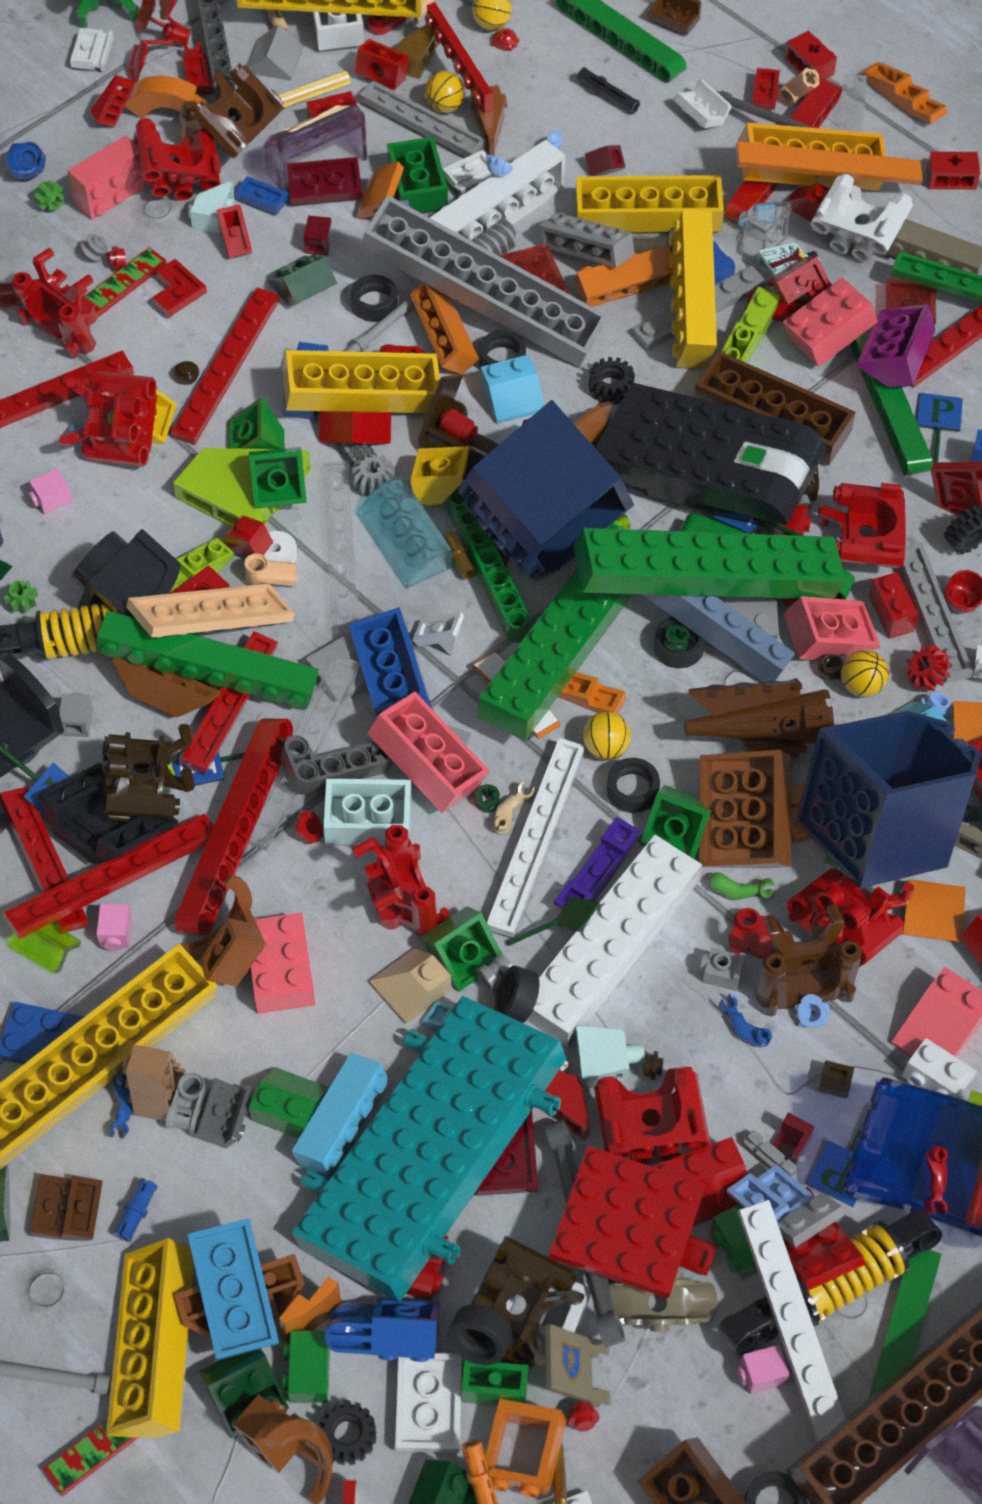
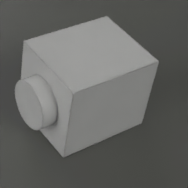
M82 693L62 694L59 714L64 732L61 735L89 737L93 715L90 695Z

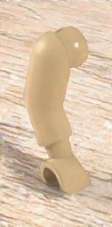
M525 781L519 784L518 792L515 795H510L497 806L493 821V828L497 833H507L511 828L513 811L521 805L522 800L528 801L533 798L534 787L528 795H524L521 792Z

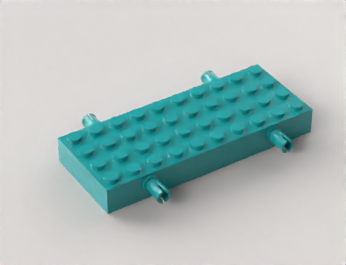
M464 996L459 999L432 1038L417 1032L415 1029L408 1031L413 1037L408 1034L405 1035L404 1046L420 1052V1055L333 1176L328 1179L309 1169L306 1171V1174L311 1176V1178L303 1175L301 1180L303 1188L318 1194V1197L292 1231L301 1250L399 1303L432 1254L443 1259L448 1264H453L456 1261L451 1255L456 1258L459 1257L460 1246L444 1239V1237L533 1107L548 1113L550 1116H554L556 1111L552 1107L559 1110L561 1105L559 1097L545 1092L566 1061L560 1040Z

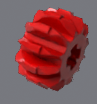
M922 645L920 652L912 650L913 658L906 659L907 664L910 666L904 669L905 673L909 676V683L924 692L927 689L935 692L937 684L944 686L943 679L951 677L947 670L953 667L948 660V654L943 650L941 651L935 645L930 647Z

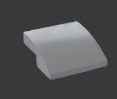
M722 596L723 602L755 625V618L758 614H768L771 617V624L769 627L761 629L773 638H778L779 626L776 598Z
M351 632L305 658L307 666L319 669L318 678L322 681L323 688L337 703L367 687Z

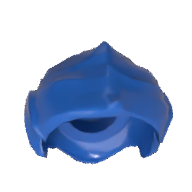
M33 141L13 143L5 153L6 168L15 180L34 178L44 170L46 156L37 143Z

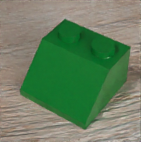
M301 447L249 452L254 508L307 503Z
M468 906L420 937L428 953L432 954L451 975V984L459 992L478 979L476 969L484 964L489 965L494 957L502 954L482 913Z
M275 1067L261 1080L249 1105L251 1121L299 1139L330 1087Z

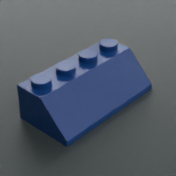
M400 607L348 624L376 716L413 692H416L433 710L409 630Z

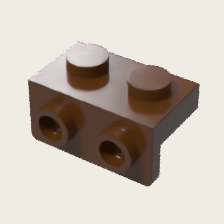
M657 0L648 11L647 19L688 35L700 20L702 2L699 0Z

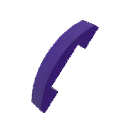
M616 816L602 835L599 846L573 881H568L554 900V904L563 909L572 896L595 901L627 857L640 834V830Z

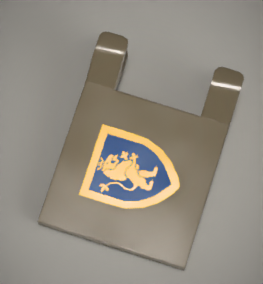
M552 1324L545 1325L546 1389L591 1403L594 1408L600 1407V1404L610 1405L609 1391L592 1389V1358L598 1357L599 1353L609 1354V1347L606 1348L602 1340L591 1339Z

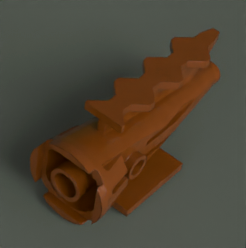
M797 678L789 681L767 680L762 683L715 684L689 689V695L711 715L684 720L685 736L740 739L748 752L781 750L791 755V758L798 757L799 753H807V746L804 743H816L819 728L834 726L833 707H828L825 700L831 699L830 693L827 689H821L801 694L802 683Z

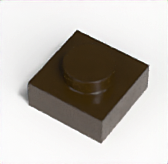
M825 1060L818 1091L847 1099L855 1067Z

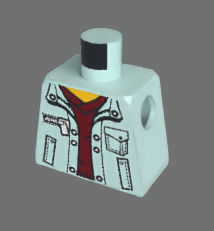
M796 243L759 250L757 269L764 279L768 281L803 257L817 256L819 259L816 251L804 254ZM770 287L774 293L779 294L776 287Z

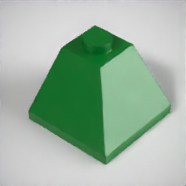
M260 397L228 421V448H285L284 429L265 399Z
M664 785L657 792L641 844L647 845L652 837L656 835L695 860L711 810L692 795Z

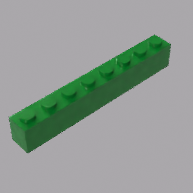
M106 611L97 636L96 652L102 653L107 657L121 658L133 664L154 667L162 672H172L188 679L205 681L213 686H223L234 689L239 693L260 696L268 701L289 704L294 708L309 709L319 673L318 668L191 633L186 635H168L160 638L151 637L136 618L111 611Z

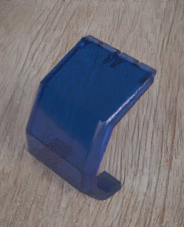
M884 1077L880 1082L876 1081L870 1099L872 1106L867 1108L860 1132L863 1134L862 1137L857 1138L850 1159L853 1164L852 1167H848L841 1188L845 1189V1193L848 1196L907 1211L922 1209L925 1212L923 1208L924 1202L932 1195V1191H930L931 1174L925 1153L931 1146H942L948 1153L947 1160L945 1161L948 1172L946 1188L942 1194V1199L948 1205L947 1213H938L936 1205L933 1203L936 1215L925 1213L931 1219L982 1237V1227H972L964 1221L982 1159V1106L945 1093Z

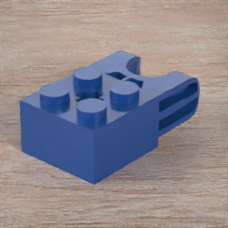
M377 1298L376 1304L347 1302L338 1304L331 1313L330 1324L325 1332V1342L329 1349L334 1352L378 1355V1358L382 1360L410 1357V1360L415 1362H426L429 1359H435L439 1336L440 1301L402 1299L399 1303L390 1298Z

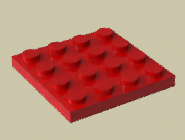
M587 1146L549 1252V1259L669 1299L706 1184Z

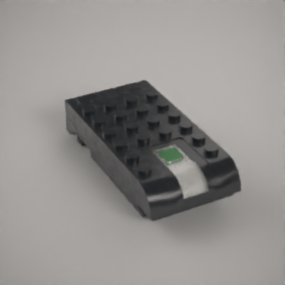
M632 382L599 440L596 450L619 474L626 488H628V484L647 489L648 496L761 526H765L766 521L788 526L826 451V447L820 435L804 424Z

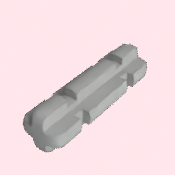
M753 1130L746 1136L743 1142L744 1145L751 1151L755 1149L757 1151L755 1154L772 1168L777 1164L791 1177L795 1174L797 1166L789 1159L786 1161L784 1159L785 1155L767 1140L765 1142L762 1141L764 1137L757 1131Z

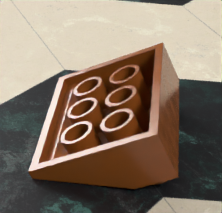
M781 750L700 755L699 801L711 810L699 846V863L702 864V867H791V755Z

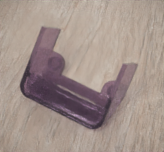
M338 105L269 136L264 144L267 175L279 189L288 192L290 196L287 161L343 135L344 139L363 161L367 160L365 114L356 105Z

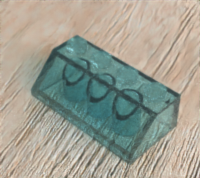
M402 475L378 485L356 511L357 516L405 589L452 568V549Z

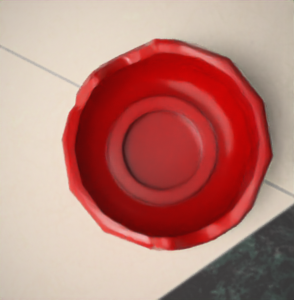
M970 570L954 573L944 588L943 593L946 603L954 611L965 614L975 611L982 604V577Z

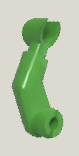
M715 872L710 878L712 889L732 900L755 897V894H761L764 898H770L773 895L772 889L763 890L765 886L774 885V881L771 878H765L759 884L754 885L752 883L741 885L720 872Z

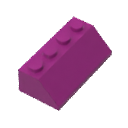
M929 304L881 309L877 318L878 323L874 325L858 360V368L888 387H907L913 385L935 333Z

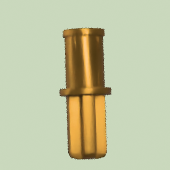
M446 532L442 537V542L449 553L450 562L455 564L462 579L472 578L476 575L477 570L468 556V549L462 546L455 532Z

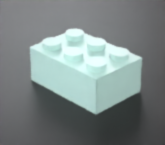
M326 779L325 844L357 845L370 837H374L380 845H385V830L391 825H402L405 827L410 838L411 780Z

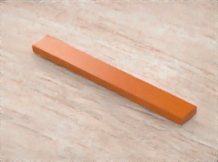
M739 141L735 145L737 167L833 177L848 174L853 179L920 185L923 181L921 162L915 159Z

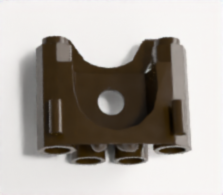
M188 724L179 725L180 739L173 743L165 741L164 735H159L158 740L133 739L130 732H126L125 735L109 734L104 737L102 748V788L104 814H108V820L129 822L130 816L172 819L174 815H179L180 799L175 798L174 794H163V786L184 792L192 791L195 787L190 768L181 770L182 777L174 776L168 769L170 762H176L177 753L188 748L192 743ZM134 769H150V771L140 774Z
M508 1236L504 1237L471 1304L491 1308L501 1314L509 1323L512 1336L502 1360L511 1364L528 1365L529 1369H532L534 1364L546 1368V1347L539 1338V1324L543 1315L555 1305L581 1304L584 1294L572 1289L577 1278L572 1275V1269L549 1259L545 1255ZM513 1295L522 1296L526 1302L525 1310L520 1314L510 1313L506 1306L509 1297ZM467 1328L468 1332L475 1337L492 1341L485 1333Z

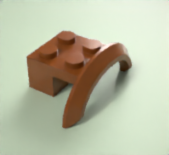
M230 874L224 885L234 891L235 898L227 918L207 937L195 942L185 943L182 947L194 960H199L208 981L238 986L257 956L262 952L266 943L250 911L252 894L247 883L240 877Z
M258 1395L232 1425L257 1458L278 1473L296 1452L319 1467L315 1485L307 1496L312 1504H319L328 1490L333 1469L332 1447L326 1433L317 1424L301 1418L296 1413L289 1416L286 1414V1409L275 1399L269 1402Z

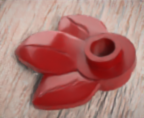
M743 908L735 914L733 919L734 928L728 935V943L732 953L740 955V952L745 953L748 950L750 954L760 959H764L772 954L773 942L764 923L766 916H760L752 908ZM776 920L780 931L784 932L781 924ZM743 921H750V922L752 923V925H751V926H747V925H744L742 922H743Z

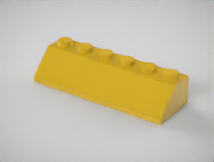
M170 1238L126 1253L124 1257L106 1435L160 1438L180 1431L189 1328L183 1326L174 1294L192 1288L194 1261L191 1248Z

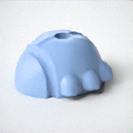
M553 131L546 139L558 150L562 146L561 131Z
M493 155L486 156L487 168L495 176L503 177L508 175L514 168L501 158Z
M814 994L806 995L801 1000V1003L795 1006V1009L798 1011L795 1014V1018L800 1020V1027L815 1028L827 1025L826 1018L830 1017V1013L827 1012L829 1004L822 1002L819 996ZM814 1010L817 1011V1014L815 1016L813 1015Z

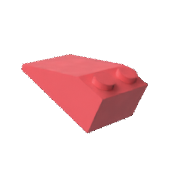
M800 596L783 614L799 659L820 660L827 654L845 656L855 651L874 650L880 647L865 601Z
M945 966L928 987L891 1044L909 1057H912L927 1038L956 1057L982 1024V991Z

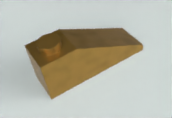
M425 24L403 38L399 46L394 49L409 55L407 76L420 79L439 44L436 42L432 29H428Z

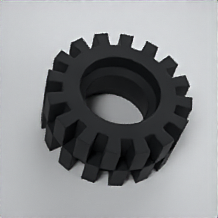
M608 357V361L602 358L599 363L595 362L589 374V391L592 393V397L594 399L599 397L598 402L600 403L607 400L610 403L615 401V405L620 404V399L623 400L632 382H634L635 372H633V367L631 365L628 366L626 360L621 363V358L618 357L616 361H612V357ZM611 377L619 379L621 382L608 384L602 380Z
M972 506L970 510L968 508L965 509L963 514L959 513L957 515L958 518L956 520L952 519L951 525L946 527L947 531L944 532V538L958 554L969 553L972 548L976 549L982 543L981 506Z
M344 1401V1405H339V1402L334 1404L333 1409L328 1407L325 1410V1416H321L319 1420V1427L326 1433L331 1444L333 1462L338 1460L340 1465H345V1462H350V1465L356 1464L355 1460L360 1459L362 1462L366 1459L365 1455L367 1453L371 1454L373 1451V1444H376L375 1420L373 1415H370L369 1410L366 1407L364 1409L361 1408V1404L355 1402V1405L350 1404V1401ZM343 1422H353L360 1429L358 1439L352 1444H342L335 1438V1430Z

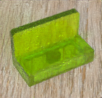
M51 923L21 939H18L15 933H13L8 947L56 974L61 972L68 952L78 948L81 940L69 933L60 934L57 927Z

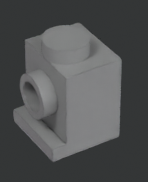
M711 947L709 955L703 954L699 971L704 972L703 983L737 992L746 953L740 952L739 955Z

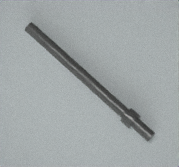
M716 91L731 104V107L782 126L813 128L732 97V94L726 91Z

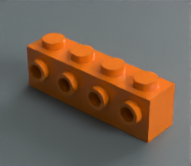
M669 245L664 247L655 246L647 252L635 253L633 257L617 268L602 264L593 268L589 266L577 272L574 283L581 301L594 307L670 284L673 268L669 267L670 254L672 253Z
M421 282L410 293V296L441 366L450 372L453 371L463 375L479 360L451 297Z

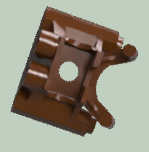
M240 63L230 72L233 76L231 80L238 86L234 91L225 73L218 70L214 73L212 86L216 89L220 88L219 99L212 104L204 103L202 100L199 103L186 101L182 104L180 114L181 118L187 120L191 112L195 113L193 117L232 159L254 140L285 108L282 105L284 101L273 89L269 91L246 65L242 66ZM234 108L240 113L239 121H233L229 118V109Z
M831 904L827 907V913L831 922L826 929H824V925L809 927L812 941L805 943H795L791 930L780 931L773 915L764 918L770 939L777 948L773 949L774 954H770L763 959L756 1000L761 1007L768 1008L769 1016H775L777 1009L795 1007L801 1003L803 997L809 994L819 996L822 1002L836 1000L844 995L846 1002L853 1001L856 992L854 983L861 961L862 949L856 942L845 941L842 944L835 942V939L844 928V920L837 905Z

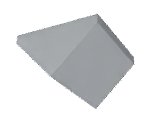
M278 24L258 38L247 67L254 75L291 81L301 56L303 45Z

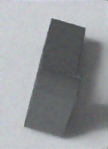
M299 735L288 737L280 755V762L289 785L293 791L299 794H308L326 789V779H365L384 774L390 769L393 762L375 741L314 757L308 741ZM290 750L297 751L300 755H294ZM351 761L358 762L361 766H356ZM325 768H331L335 773L328 772ZM299 774L306 775L309 779H303Z

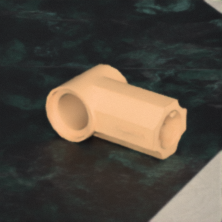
M806 68L798 75L793 76L778 90L777 97L779 101L787 107L793 106L800 98L819 85V74L814 69Z
M251 554L245 559V582L248 586L260 584L296 585L297 563L270 561L261 554Z

